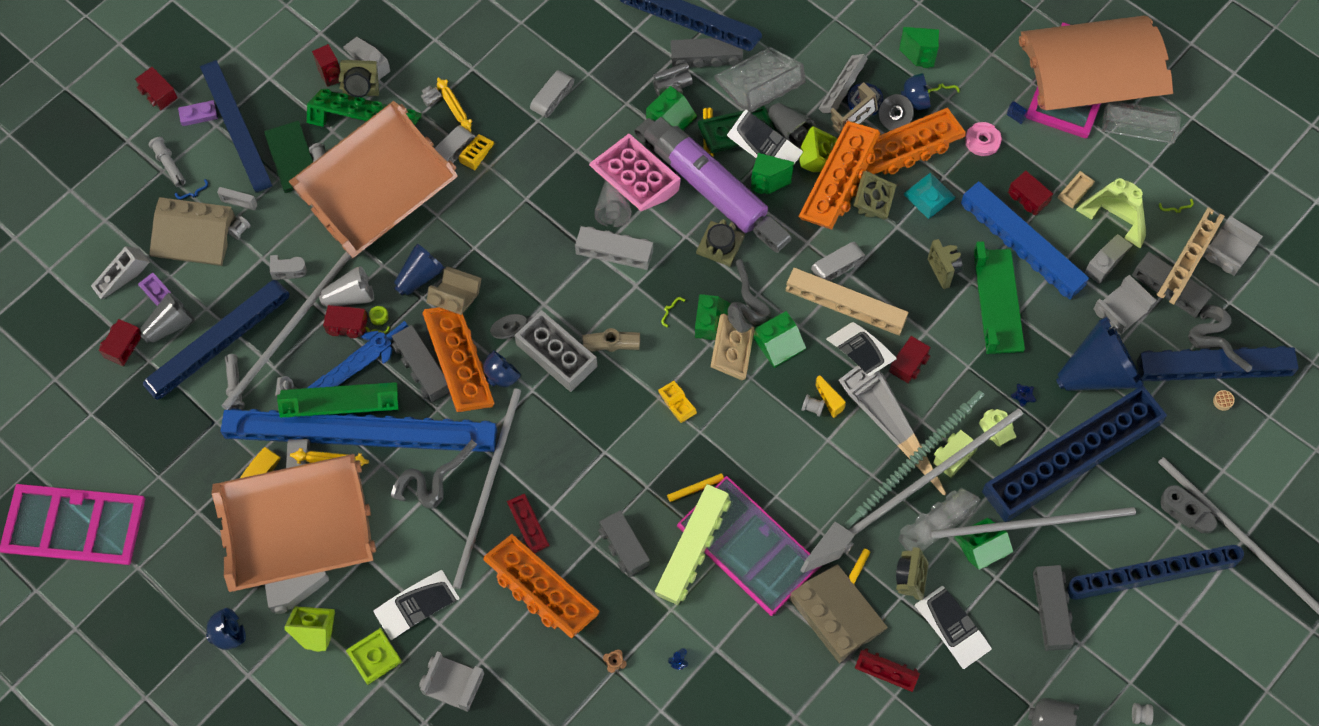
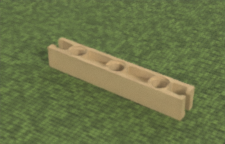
M1209 207L1157 296L1164 298L1167 288L1173 291L1174 295L1169 301L1173 305L1225 217L1220 214L1215 223L1208 220L1209 215H1212L1214 212Z
M793 268L786 284V292L899 336L907 320L908 312L797 268Z

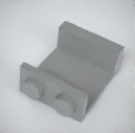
M1230 216L1212 243L1208 245L1203 257L1221 267L1226 273L1235 276L1263 236Z
M1128 275L1123 280L1121 286L1104 300H1097L1093 309L1100 318L1108 316L1111 326L1115 327L1121 335L1154 307L1157 300L1135 279Z
M437 651L435 657L432 656L428 663L429 671L427 675H423L419 687H421L422 694L468 712L483 679V669L477 666L472 669L444 658Z

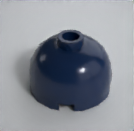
M923 73L908 78L904 83V91H901V95L911 101L915 110H924L931 107Z
M495 350L484 361L483 368L484 373L487 375L486 381L493 387L495 385L509 387L521 377V373Z
M227 607L217 611L207 622V640L222 650L236 648L246 640L244 626L242 624L239 627L236 621L239 617L230 608Z

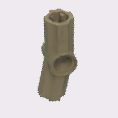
M609 328L602 333L582 335L583 346L590 352L599 350L613 352L617 349L640 350V333L618 332L616 329ZM610 338L615 339V341L609 342L607 340Z

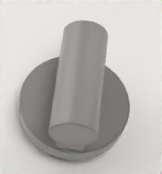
M431 85L422 90L423 94L420 95L427 107L442 97L436 86L432 88Z
M289 377L277 378L275 397H277V394H280L281 390L294 389L293 381Z

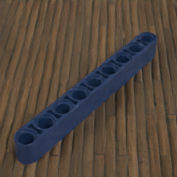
M620 0L626 5L746 51H751L762 38L761 32L755 27L683 0Z
M217 60L201 65V71L255 193L272 187L269 176Z
M272 280L144 380L143 386L154 399L163 398L289 298L290 293L277 280Z
M1228 545L1076 576L1070 581L1066 591H1068L1071 599L1078 600L1235 567L1243 559L1244 551L1238 545ZM1228 553L1233 554L1236 560L1231 559ZM1209 557L1214 558L1217 563H1212ZM1190 561L1195 562L1197 564V567H1193L1190 564ZM1170 565L1176 566L1178 571H1173ZM1151 569L1157 570L1159 575H1154ZM1131 573L1138 574L1140 579L1133 578ZM1112 577H1117L1120 583H1115ZM1093 581H1098L1101 587L1094 586ZM1073 585L1080 586L1082 591H1076Z

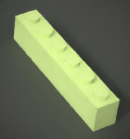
M706 485L655 590L657 596L676 605H679L680 601L685 600L688 594L687 586L689 582L693 583L697 575L695 570L705 559V554L703 553L706 547H710L713 542V532L715 529H719L723 520L721 516L730 507L729 493L711 485Z

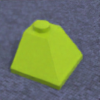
M812 126L800 148L803 151L799 160L801 167L811 172H821L837 138Z
M295 606L285 624V631L307 650L316 652L326 651L331 641L335 609Z

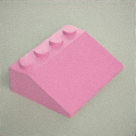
M627 134L589 163V166L640 211L667 201L679 191L681 178L630 134Z

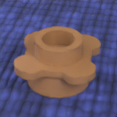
M615 650L603 656V661L608 666L607 671L610 673H614L619 668L624 669L627 665L626 661L623 660L621 650Z

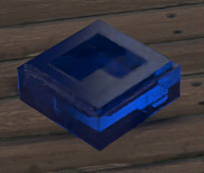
M1013 101L1009 105L1007 115L1022 124L1026 119L1028 110Z

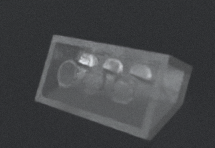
M1120 101L1107 102L1104 108L1102 131L1174 144L1180 131L1181 116L1178 111Z
M963 488L957 492L955 490L950 492L944 502H937L931 507L929 513L919 515L913 525L907 524L900 530L898 540L907 551H912L913 547L924 551L940 539H930L929 531L955 528L975 512L980 498Z

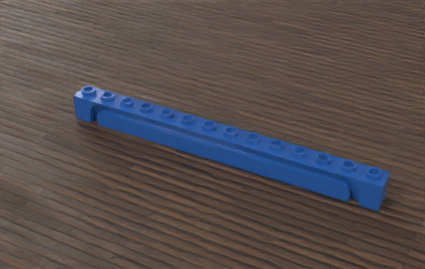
M238 408L224 410L220 431L225 439L288 442L289 439H309L310 443L458 451L463 450L472 439L477 443V446L471 451L495 452L497 438L496 423L490 421H482L481 423L471 420L458 422L451 419L438 421L432 418L418 420L413 417L398 419L393 416L378 418L374 415L358 417L354 414H347L346 416L331 414L280 418L279 411L277 410L261 412L257 409L242 411Z

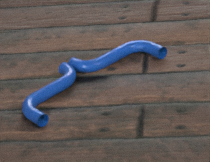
M207 179L204 180L205 186L197 189L194 194L188 193L184 196L179 197L178 194L175 193L176 198L184 199L188 196H192L193 198L195 196H198L197 193L199 191L208 187Z

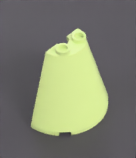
M1121 178L1116 179L1088 198L1076 209V211L1092 220L1099 209L1103 207L1133 225L1124 239L1139 248L1142 247L1146 237L1142 200L1143 192L1135 184Z

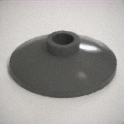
M899 94L887 97L879 109L880 121L889 130L909 124L914 115L911 101ZM900 110L901 115L897 117L896 112Z
M520 314L502 317L492 325L490 329L491 335L497 339L513 338L527 324V319Z

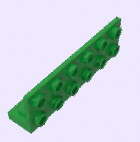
M320 89L307 103V123L324 127L326 125L327 112L368 121L387 105L379 101L365 100L363 97L358 98L349 96L346 93H336L329 89ZM408 109L406 115L416 125L422 117V113Z
M984 241L976 242L973 254L986 354L1024 352L1025 346L1011 249L988 250V248H985Z
M397 383L281 390L280 394H277L279 417L398 410Z

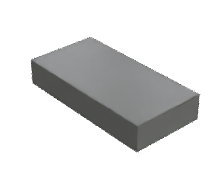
M219 187L217 193L221 202L256 210L257 202L254 196Z

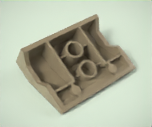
M159 197L154 213L149 255L151 257L222 266L228 247V227H230L231 222L236 220L232 208L229 206Z
M838 564L808 580L791 592L790 601L839 664L857 648L869 643L888 629Z

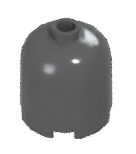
M1042 698L1036 703L1035 708L1030 707L1028 720L1032 721L1031 726H1075L1077 715L1073 713L1074 709L1079 710L1080 705L1052 698Z

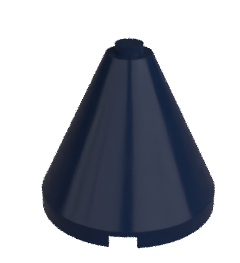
M1108 316L1098 321L1058 373L1059 378L1056 381L1061 389L1065 388L1066 391L1135 389L1144 385L1141 375L1137 374L1135 363L1117 330L1111 326Z

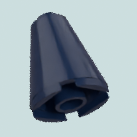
M417 244L394 281L396 285L394 289L402 296L404 294L409 295L440 274L445 267L436 258L432 257L426 249Z

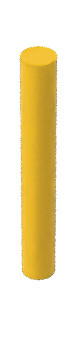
M721 473L668 494V500L672 502L704 489L707 484L711 486L717 484L724 477Z
M863 549L848 577L853 584L856 582L871 553L868 549Z

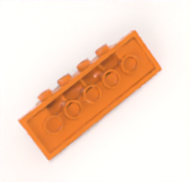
M947 107L879 135L873 147L875 160L872 164L868 165L866 170L872 174H877L881 171L884 175L888 173L895 174L904 166L910 168L916 161L921 159L922 161H927L933 154L945 153L949 148V143L965 137L966 132Z
M850 121L846 122L799 214L801 220L832 230L839 216L843 217L844 213L850 210V201L853 196L857 195L862 174L864 171H867L868 165L872 164L875 160L873 147L880 135L879 130Z
M440 307L424 309L423 316L456 411L463 412L493 407L495 403L489 389V383L486 381L487 377H485L483 372V364L479 361L476 345L473 344L471 331L466 325L463 314L460 315Z
M513 534L484 556L483 560L498 573L497 581L499 585L503 588L508 587L516 600L525 602L529 612L532 614L537 613L546 627L551 626L554 629L559 627L572 639L598 616L600 611Z

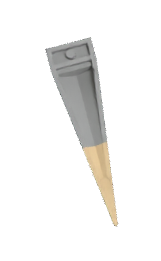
M856 366L839 379L848 395L909 459L910 455H914V451L918 452V447L922 448L880 370L868 376L859 366ZM923 456V461L919 460V464H915L924 475L933 470L927 457ZM935 477L932 479L933 485L943 495H946L939 478Z

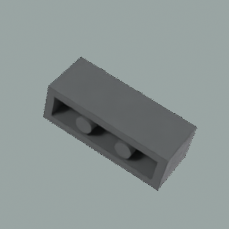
M621 510L599 521L600 529L598 531L602 539H607L609 542L608 549L612 556H617L620 561L617 564L622 573L626 572L628 577H631L650 566L648 556Z

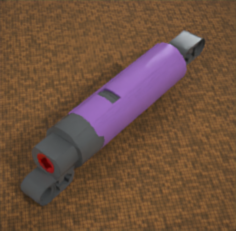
M663 117L658 118L655 122L647 118L634 130L635 135L641 142L660 156L744 233L753 230L756 236L776 253L781 251L792 240L789 233L771 217L766 216L768 206L679 126L673 127Z

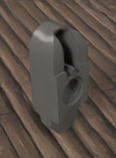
M1175 485L1165 489L1161 496V508L1170 514L1171 517L1188 528L1193 527L1200 533L1208 534L1216 528L1217 521L1214 518L1215 516L1210 513L1212 510L1190 493ZM1186 509H1190L1194 515L1189 514Z

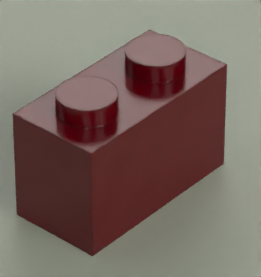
M329 44L313 50L312 53L317 69L326 86L337 84L341 70Z
M153 67L135 78L138 84L137 90L142 96L146 95L148 97L147 100L153 107L157 106L160 110H163L178 99L174 88Z
M1024 171L1015 179L1008 190L1011 198L1022 204L1024 209L1031 212L1034 216L1050 203L1053 196L1050 190L1027 171Z
M328 305L323 326L326 333L331 336L345 335L350 338H357L365 334L368 315L365 309Z
M118 319L111 326L110 333L106 339L101 342L99 352L103 358L124 366L141 340L140 334L142 332L137 326Z
M910 336L896 356V360L891 363L889 373L909 384L912 378L915 380L918 377L921 365H926L929 361L931 347Z

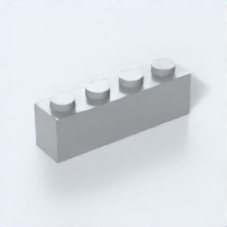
M581 226L575 244V251L577 255L648 270L653 254V242L647 239H636L629 235H618L611 231H600L593 227Z

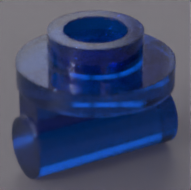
M681 648L673 654V657L668 659V663L671 664L672 668L683 670V667H688V662L684 660L687 650Z

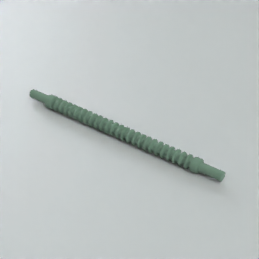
M979 390L967 403H962L959 407L960 410L956 409V414L952 413L953 417H948L949 421H945V425L941 424V429L937 428V433L933 432V436H929V440H925L926 444H921L922 448L918 447V452L914 451V455H910V459H906V463H902V467H898V471H894V475L891 474V478H887V482H883V486H879V490H875V494H871V498H867V502H863V506L860 505L856 509V513L843 527L849 530L861 518H865L869 514L868 511H872V507H876V503H880V499L883 500L884 495L887 496V492H891V488H895V484H899V480H903V476H907V472H911V468L914 469L915 464H919V460L923 461V456L927 457L926 453H930V449H934V445L939 444L938 441L942 442V437L946 438V433L950 434V430H954L953 426H958L957 422H961V418L965 419V415H969L972 412V408L985 396L983 392Z

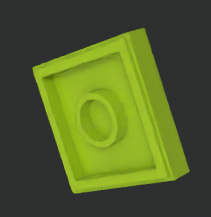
M381 628L346 650L367 685L403 663Z

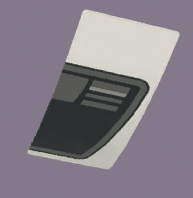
M748 110L742 113L727 134L730 139L755 158H757L758 153L789 160L795 164L803 153L801 149L778 134Z
M854 322L826 338L827 341L852 359L868 376L873 375L896 360V357L881 342Z
M440 570L375 609L374 613L390 640H393L423 619L459 600V596L444 572Z
M941 586L915 604L917 610L936 631L962 669H965L992 649L969 616L944 586Z

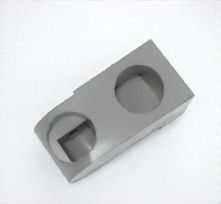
M270 255V274L273 280L302 278L306 275L307 267L301 257L279 260L278 255Z

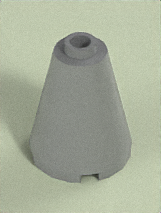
M361 266L355 267L321 290V295H319L321 304L326 307L328 305L347 306L373 301L372 285L369 286L367 280L369 278L365 270Z

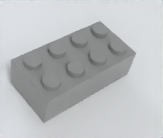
M542 310L515 334L516 345L570 392L597 368V357Z

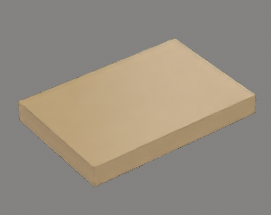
M720 315L711 367L740 380L746 379L755 327L752 326L749 331L740 333L729 322L728 315Z

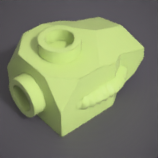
M994 409L988 410L984 413V417L980 420L979 425L986 432L1007 417L1008 414L998 409L995 411ZM1009 424L989 440L994 441L1000 447L1004 443L1016 439L1017 436L1014 432L1013 424Z

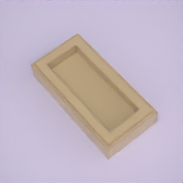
M1079 171L1059 194L1058 199L1073 209L1094 185L1095 181Z

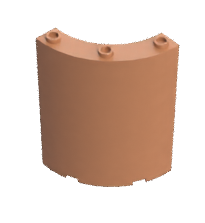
M1144 15L1021 31L1019 45L1029 56L1031 68H1034L1039 91L1037 101L1040 108L1043 110H1054L1173 94L1171 70H1167L1165 62L1169 60L1157 26H1152V19Z
M394 101L289 181L308 206H313L311 211L335 240L342 244L343 249L352 258L458 177L454 171L456 170L455 165L450 160L446 161L432 147L434 145L427 136L424 138L406 115L408 113L406 108Z
M355 454L213 484L212 497L217 517L222 518L223 530H220L223 548H226L227 557H224V578L229 592L373 561V553L376 552L374 540H371L368 520L371 510L369 504L365 503L359 472H362L360 460L356 461Z

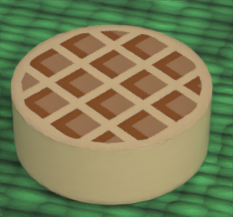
M1221 390L1214 396L1213 403L1219 410L1226 411L1234 404V396L1229 391Z

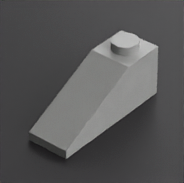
M356 37L343 46L355 60L377 61L378 80L391 72L388 60L375 47Z
M1117 234L1089 262L1085 274L1100 284L1133 244Z
M125 246L91 287L100 299H104L137 277L150 262L140 249Z
M834 522L805 560L800 571L803 573L839 559L844 552L848 554L854 545L851 541L855 534Z
M323 571L265 584L268 608L275 614H282L287 612L288 609H293L329 581L328 575Z

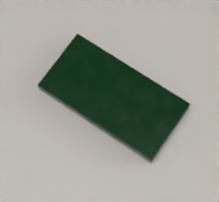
M765 106L748 109L750 113L776 131ZM745 110L698 121L699 129L710 154L741 147L730 139L727 134Z
M299 120L264 131L284 193L295 190L289 181L313 163Z

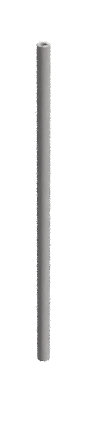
M347 252L343 254L221 405L224 409L228 410L318 299L319 295H321V290L331 283L351 258Z
M514 389L453 583V588L460 589L519 401L520 389Z
M1019 408L854 525L849 531L856 535L1023 415V412Z
M1164 457L1158 462L1197 500L1212 510L1211 513L1319 615V603L1171 463Z
M1134 507L933 530L929 531V538L935 539L1135 515L1136 510Z

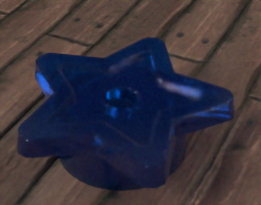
M1017 384V391L1011 394V398L1018 400L1021 407L1027 402H1035L1036 399L1033 396L1034 387Z

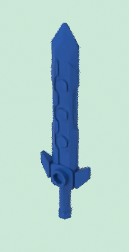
M403 321L387 335L378 331L366 332L361 338L369 342L308 388L339 386L380 355L382 356V363H386L393 351L391 345L392 335L409 326Z

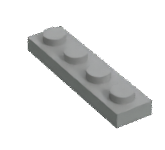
M864 54L852 55L820 105L819 110L822 113H830L832 108L835 110L839 108L849 88L856 81L857 75L864 68V64L868 59Z

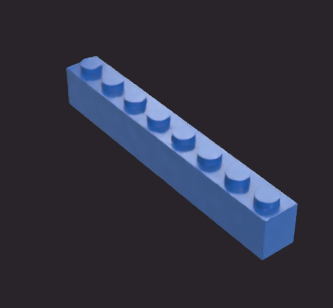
M978 181L963 194L961 204L964 209L974 214L980 223H984L994 235L1000 237L1007 247H1011L1021 259L1026 260L1032 269L1044 276L1049 284H1053L1061 295L1071 300L1086 286L1089 280L1087 275L982 183Z

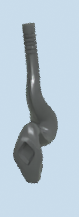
M739 259L736 261V265L742 281L741 293L748 306L740 302L731 303L728 308V320L738 332L745 333L752 328L751 324L760 326L769 321L771 312L765 303L750 293V283L743 260ZM744 317H745L751 324H748V323L745 321Z
M1206 305L1200 313L1201 319L1209 317L1219 321V323L1198 324L1193 327L1188 334L1191 344L1200 349L1221 347L1227 357L1246 372L1251 371L1252 365L1238 356L1226 339L1216 336H1204L1206 334L1222 332L1232 323L1230 315L1224 309L1214 305Z
M471 439L452 461L440 466L433 476L431 494L427 492L424 475L418 469H408L397 479L390 496L399 501H406L403 493L410 481L415 478L417 479V497L422 506L430 509L437 507L444 497V475L457 467L471 450L477 446V443Z

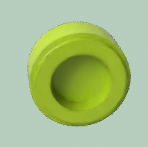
M376 306L369 312L370 321L374 325H383L389 319L388 311L385 307Z

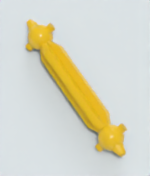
M438 77L437 90H441L443 98L457 121L471 132V123L473 121L471 119L467 120L466 113L452 90L447 87L448 80H442Z
M303 448L290 453V457L295 458L297 464H301L304 460L314 463L350 455L317 451L305 453ZM358 453V456H355L356 461L360 460L361 466L369 464V460L364 459L362 453Z

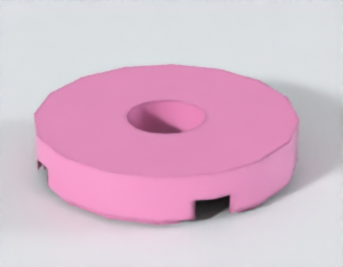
M986 122L975 123L967 130L965 136V143L969 151L979 156H990L996 153L1002 141L1000 131L994 125ZM985 136L988 139V141L983 142L979 139V137Z

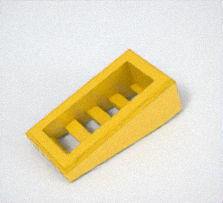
M478 134L461 152L459 162L475 171L494 145V141ZM482 141V142L486 143L487 145L485 146V145H483V144H481V143H479V142Z
M819 375L816 378L815 385L822 399L825 400V404L832 417L835 418L844 410L846 401Z

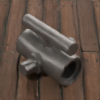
M687 62L653 74L655 79L653 80V85L658 96L669 86L683 94L682 88L692 85Z

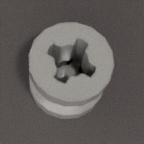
M1139 703L1133 704V724L1141 722L1146 725H1152V704L1141 706Z

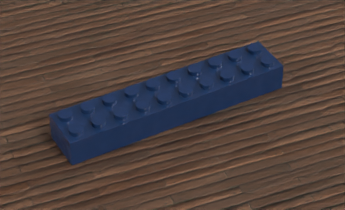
M1141 386L987 482L982 493L1003 521L1008 522L1160 426L1167 417V414L1146 388Z

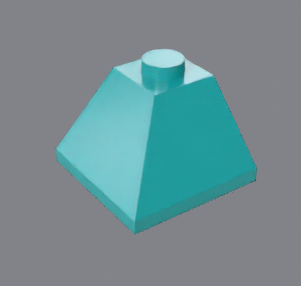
M931 172L903 194L928 219L956 198Z

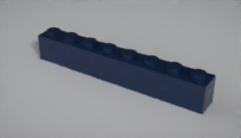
M1287 346L1233 349L1238 356L1252 365V370L1246 372L1227 357L1223 348L1219 350L1206 348L1200 351L1184 349L1174 352L1172 350H1164L1162 352L1148 350L1140 353L1136 360L1138 374L1141 375L1143 381L1293 376L1299 368L1295 347L1287 348Z

